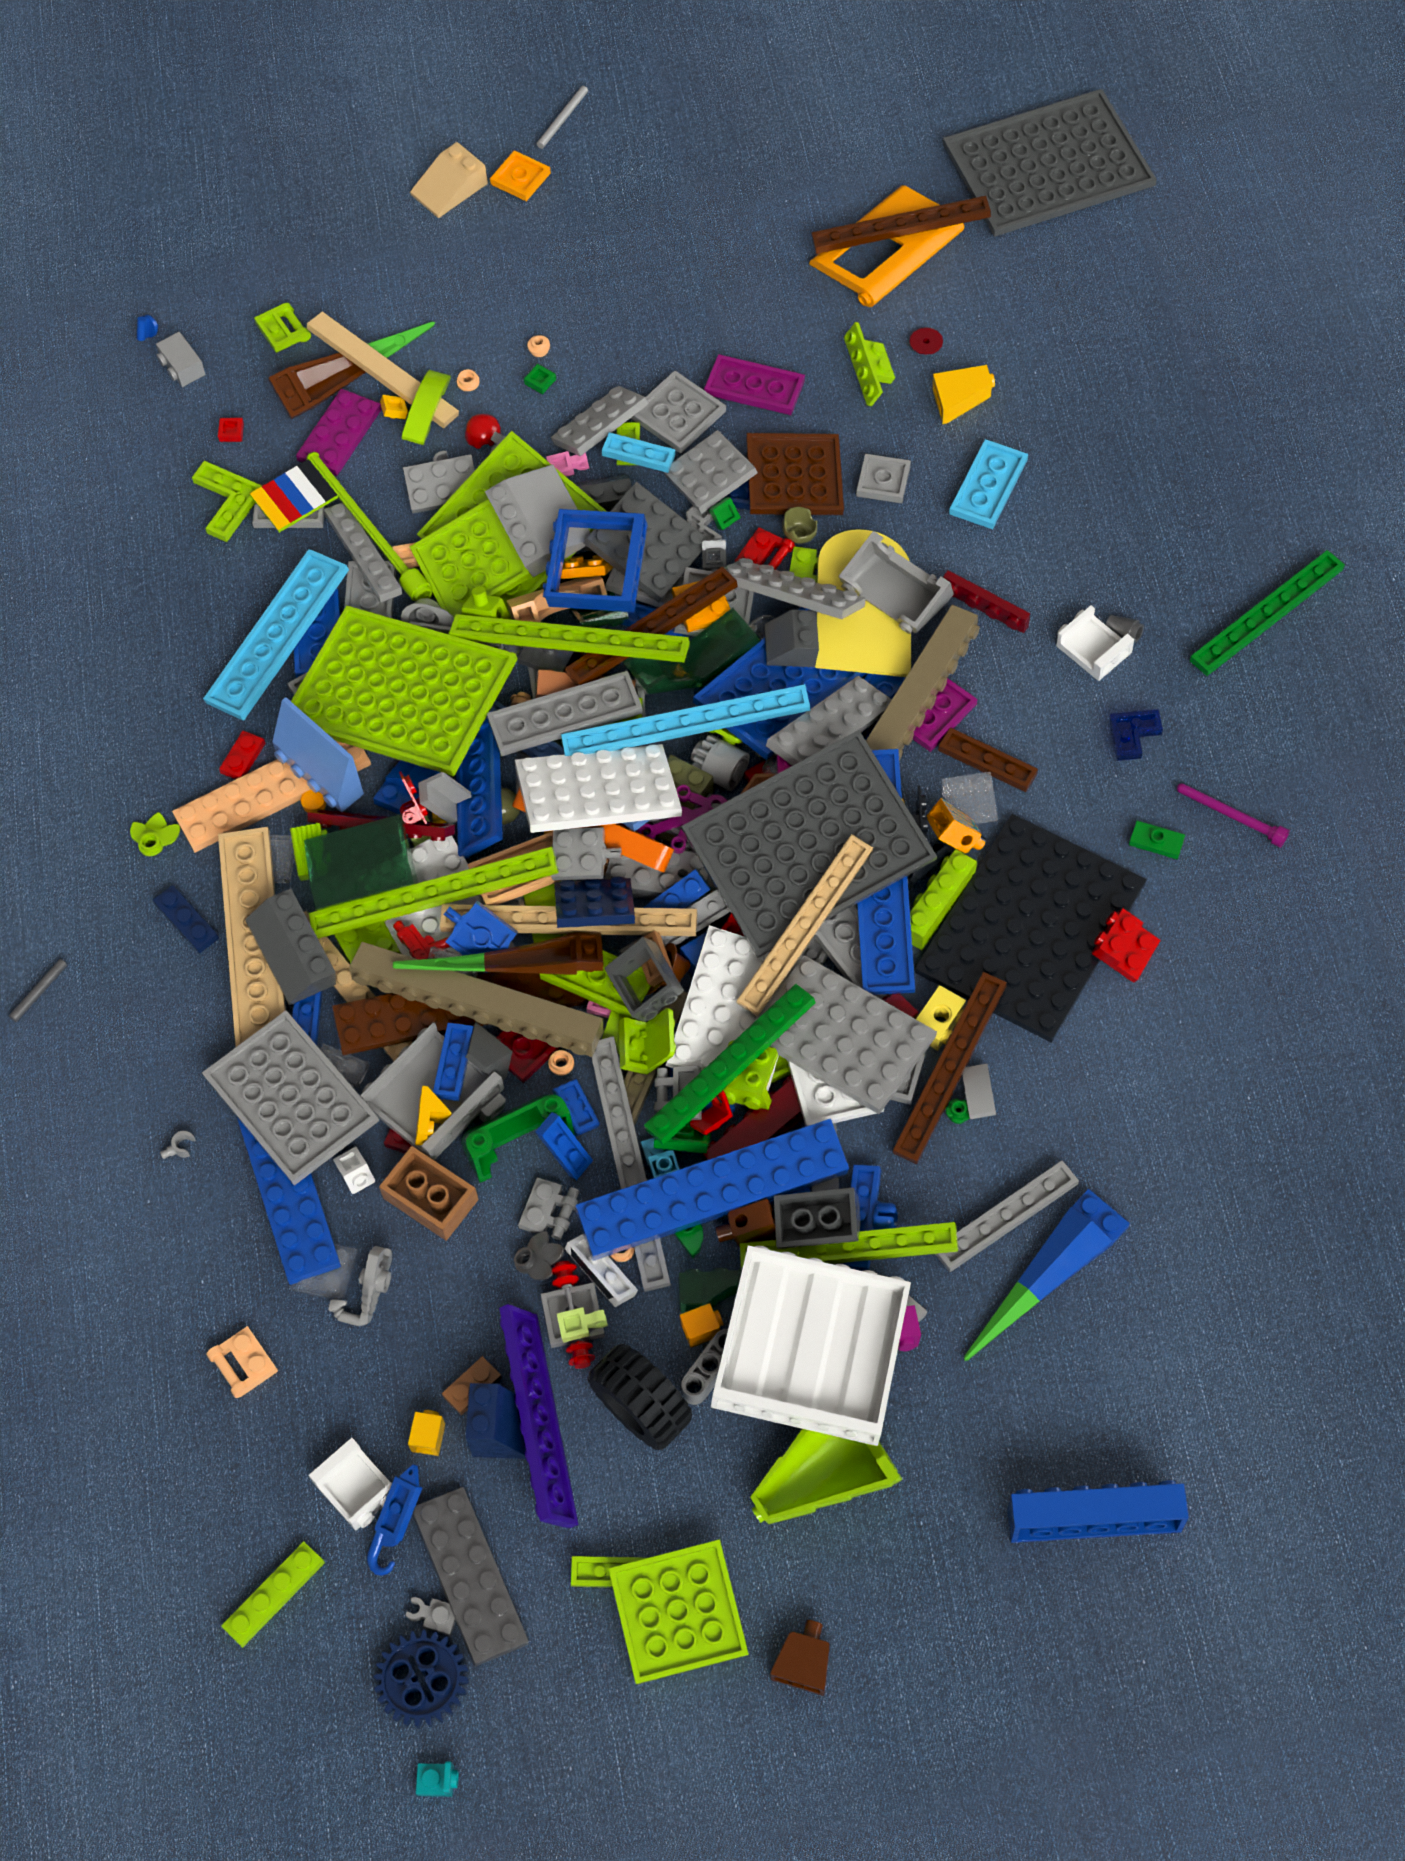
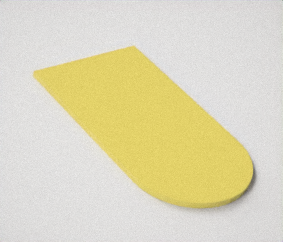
M848 530L830 538L823 545L819 554L817 583L832 584L836 586V589L845 591L841 587L843 583L840 581L839 575L873 531ZM876 532L883 537L881 543H885L888 547L891 545L896 553L909 561L907 554L898 543ZM865 601L864 608L844 619L816 612L819 651L815 668L906 677L910 672L911 633L908 634L898 626L900 623L869 602Z

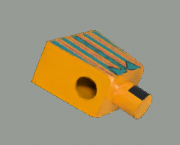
M940 798L927 814L928 822L938 839L959 851L968 853L972 847L980 850L985 845L986 838L982 836L974 821L944 799Z

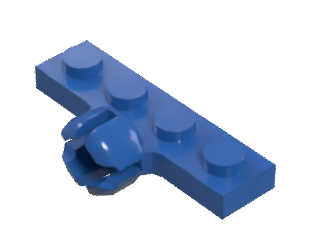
M853 1165L851 1188H855L859 1197L860 1231L897 1227L894 1226V1222L898 1221L895 1205L878 1201L881 1178L880 1166ZM870 1260L841 1263L849 1266L850 1269L859 1271L869 1270Z

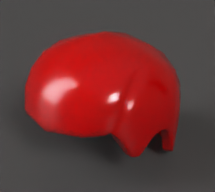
M477 414L472 416L466 425L465 439L469 445L476 449H480L486 444L492 446L495 442L491 438L495 431L501 433V426L492 415Z

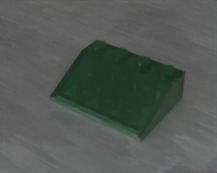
M401 814L304 840L309 882L316 910H322L418 883Z

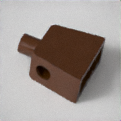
M768 1199L729 1211V1223L716 1227L719 1242L734 1239L739 1248L740 1243L776 1240L775 1211Z
M806 1620L803 1634L790 1631L770 1674L772 1681L824 1696L830 1643L820 1640L823 1628L821 1623Z

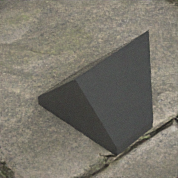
M475 1022L469 1051L465 1058L484 1073L491 1075L493 1072H496L504 1081L508 1074L512 1050Z

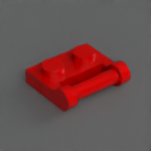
M758 527L735 559V562L739 561V559L747 558L753 560L755 564L763 565L776 547L779 550L768 564L776 570L787 553L792 552L795 544L788 538L783 539Z

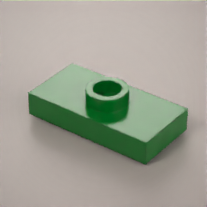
M1137 821L1129 846L1178 860L1185 834Z

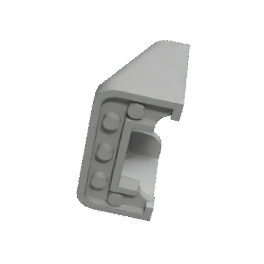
M873 531L839 575V579L843 583L841 587L845 591H854L858 596L865 597L867 602L900 623L898 626L906 633H917L953 596L951 582L942 576L938 580L934 574L930 576L896 553L894 547L891 545L888 547L885 543H881L883 537Z

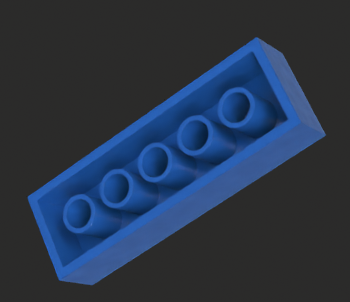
M1166 1480L1159 1482V1485L1147 1486L1146 1482H1136L1130 1484V1487L1106 1484L1101 1486V1489H1090L1089 1486H1076L1070 1491H1061V1488L1058 1487L1047 1488L1044 1492L1033 1493L1031 1489L1017 1490L1015 1494H1011L1007 1508L1011 1543L1181 1533L1189 1518L1184 1484H1176V1481Z

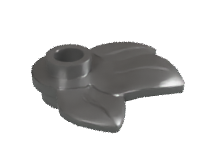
M547 1231L538 1233L530 1239L527 1247L517 1251L514 1256L515 1267L520 1273L529 1274L534 1280L548 1279L553 1274L551 1266L561 1260L565 1249L559 1244L548 1243L549 1235Z

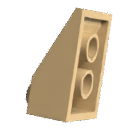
M456 142L439 154L410 191V194L437 218H440L488 184L485 165Z

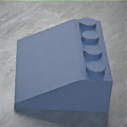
M285 697L281 702L272 741L275 748L274 755L282 764L286 762L291 766L290 769L299 779L303 777L314 793H321L324 801L331 808L336 807L341 812L345 811L364 794L353 756Z

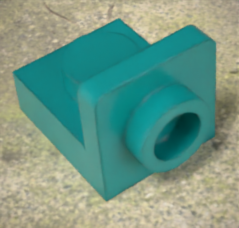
M445 1761V1764H418L416 1795L452 1797L453 1788H458L459 1771L454 1770V1765L451 1761Z

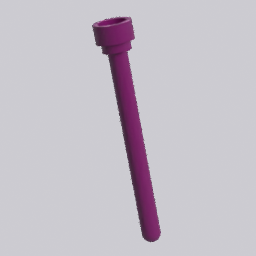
M1183 783L1177 785L1179 793L1267 835L1268 839L1271 840V844L1281 848L1289 835L1290 830L1281 825L1279 827H1271Z

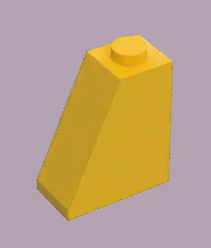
M987 365L933 374L932 390L942 424L949 423L991 397L992 387H995V379L993 373H989Z

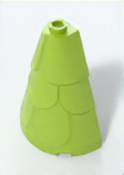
M802 1429L783 1457H779L751 1495L750 1498L755 1504L752 1511L760 1523L766 1521L768 1524H773L814 1513L818 1508L850 1501L854 1497L892 1487L903 1479L897 1473V1468L880 1442L878 1446Z

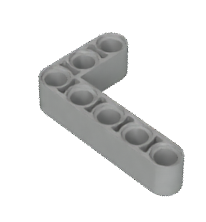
M723 1329L716 1333L684 1376L681 1388L683 1398L687 1403L692 1405L702 1403L715 1387L723 1349L719 1345L726 1341L728 1329ZM709 1362L717 1365V1368L713 1371H707L703 1367ZM692 1384H697L701 1387V1390L697 1393H690L687 1388Z

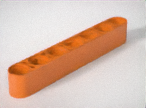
M519 787L512 807L526 812ZM617 823L579 827H603L605 830L606 848L621 847L622 855L661 872L666 871L674 852V848Z

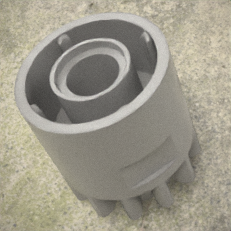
M708 735L706 740L699 741L691 754V760L694 761L693 766L713 776L714 784L732 791L740 783L744 772L747 770L750 754L714 735Z

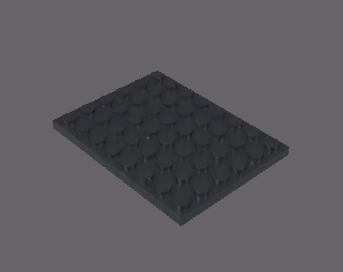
M1011 814L915 968V973L968 1001L983 972L1007 982V986L993 1013L1052 1043L1101 961L1092 952L1096 947L1094 944L1096 937L1101 931L1105 932L1108 927L1105 924L1107 918L1113 911L1118 912L1122 908L1130 912L1147 879L1021 817Z

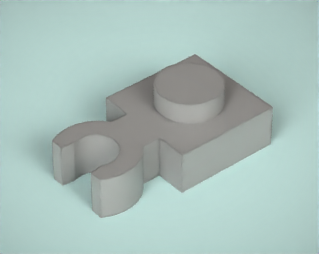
M412 1597L411 1603L420 1606V1609L415 1614L406 1612V1617L411 1621L424 1619V1629L451 1637L456 1620L449 1603L432 1598L430 1606H427L420 1598Z

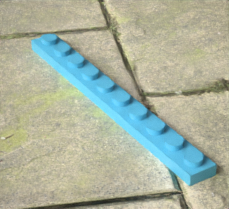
M804 684L561 734L565 756H572L577 752L590 754L597 753L600 750L616 751L626 747L631 748L810 711V704Z

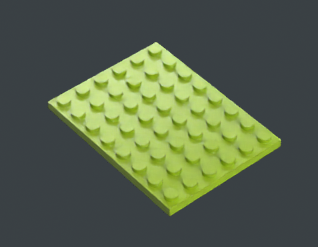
M346 605L291 702L336 741L455 776L518 658L516 653Z

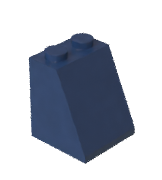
M470 1383L466 1441L473 1457L526 1459L524 1436L520 1431L521 1420L519 1410L515 1404L516 1394L499 1384Z

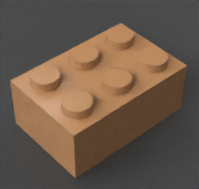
M413 1146L410 1147L379 1186L383 1199L445 1241L448 1240L479 1200L475 1187Z

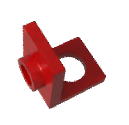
M723 1090L718 1094L722 1103L715 1097L712 1100L713 1106L702 1113V1120H692L689 1122L693 1129L707 1135L733 1117Z

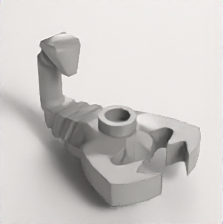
M374 1246L368 1254L366 1268L362 1269L359 1277V1284L363 1285L361 1315L344 1311L342 1307L347 1305L348 1301L330 1300L328 1310L334 1313L337 1321L355 1326H364L370 1323L380 1293H386L390 1285L391 1272H389V1268L392 1262V1251L390 1249Z

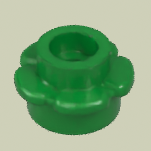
M953 1099L949 1102V1106L946 1107V1115L953 1123L961 1124L970 1118L966 1100Z

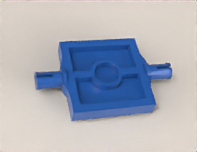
M476 901L472 908L463 915H460L451 907L443 914L455 923L453 932L446 940V943L461 955L508 949L510 942L518 933L517 930L479 901Z

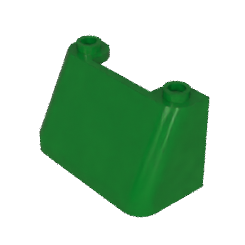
M540 1095L466 1131L461 1138V1145L479 1182L481 1183L492 1178L490 1172L491 1165L498 1161L493 1149L539 1128L552 1112L560 1116L574 1135L571 1114L564 1100L557 1095Z

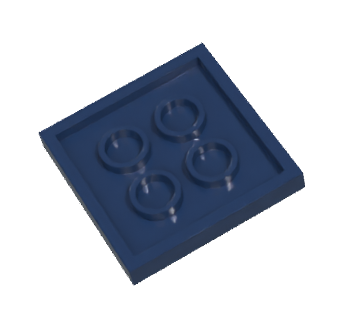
M614 877L604 880L587 879L585 881L562 880L561 882H554L557 928L635 924L631 878Z

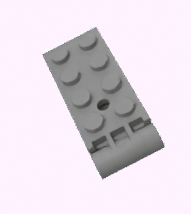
M684 851L681 854L673 852L665 872L653 869L622 855V858H610L605 879H612L614 877L631 878L633 898L654 900L680 881L682 876H687L695 869L699 870L712 888L695 902L717 889L696 853Z

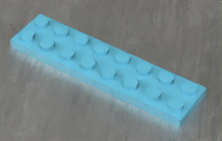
M308 549L203 698L206 704L244 721L349 571L347 565Z

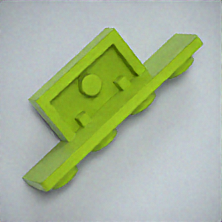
M855 322L846 332L844 340L867 406H872L883 393L880 382L891 384L895 376L884 344L865 340L859 323Z

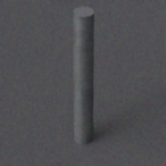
M59 959L11 1012L9 1015L10 1019L17 1022L67 967L63 960Z

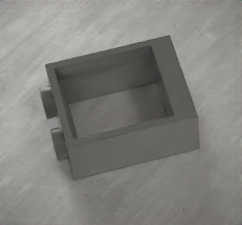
M642 937L604 968L631 1016L643 1022L653 1019L659 1010L675 1002L678 998L677 996L684 992L656 942ZM652 958L667 985L645 1003L641 1004L626 977Z

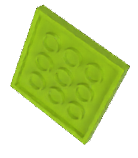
M489 499L410 546L419 567L431 585V590L440 607L448 611L454 618L456 614L462 615V606L471 596L473 588L483 586L486 589L487 595L499 597L532 577L521 561Z
M720 1539L608 1568L636 1685L749 1655Z

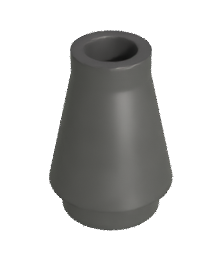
M1110 615L1106 622V626L1123 638L1126 634H1129L1135 639L1134 642H1138L1144 630V625L1136 619Z

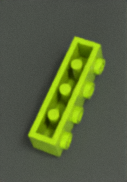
M955 849L950 857L947 855L942 861L940 872L937 875L933 874L931 876L925 893H920L913 903L914 908L910 912L912 945L923 951L976 872V860Z

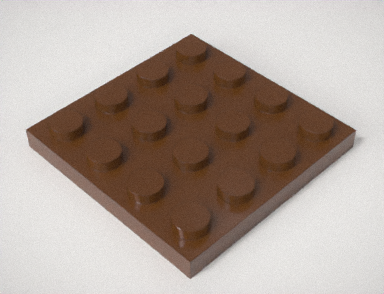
M747 433V460L757 471V474L748 480L750 514L784 515L790 508L803 507L809 509L811 515H843L844 502L839 434Z

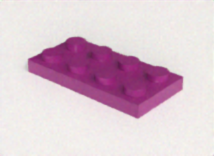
M718 354L704 391L713 397L792 416L805 382V375Z
M341 389L296 454L297 461L304 462L307 460L308 454L317 452L319 458L330 472L338 476L382 410L381 404Z

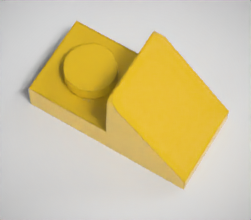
M422 1086L415 1145H422L427 1140V1137L433 1134L434 1123L443 1124L451 1116L450 1110L428 1086Z

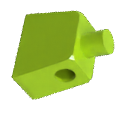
M483 586L473 588L471 596L462 606V615L512 620L503 599L487 595L486 589Z

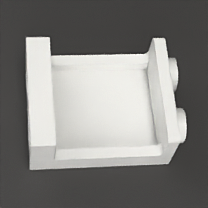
M1091 605L1085 611H1079L1072 622L1064 624L1058 630L1056 646L1095 679L1100 681L1132 653L1135 639L1129 634H1126L1123 638L1118 636L1094 616L1095 608Z
M353 1438L349 1439L309 1474L315 1486L355 1531L360 1527L365 1528L375 1518L374 1514L383 1508L392 1482L365 1455Z

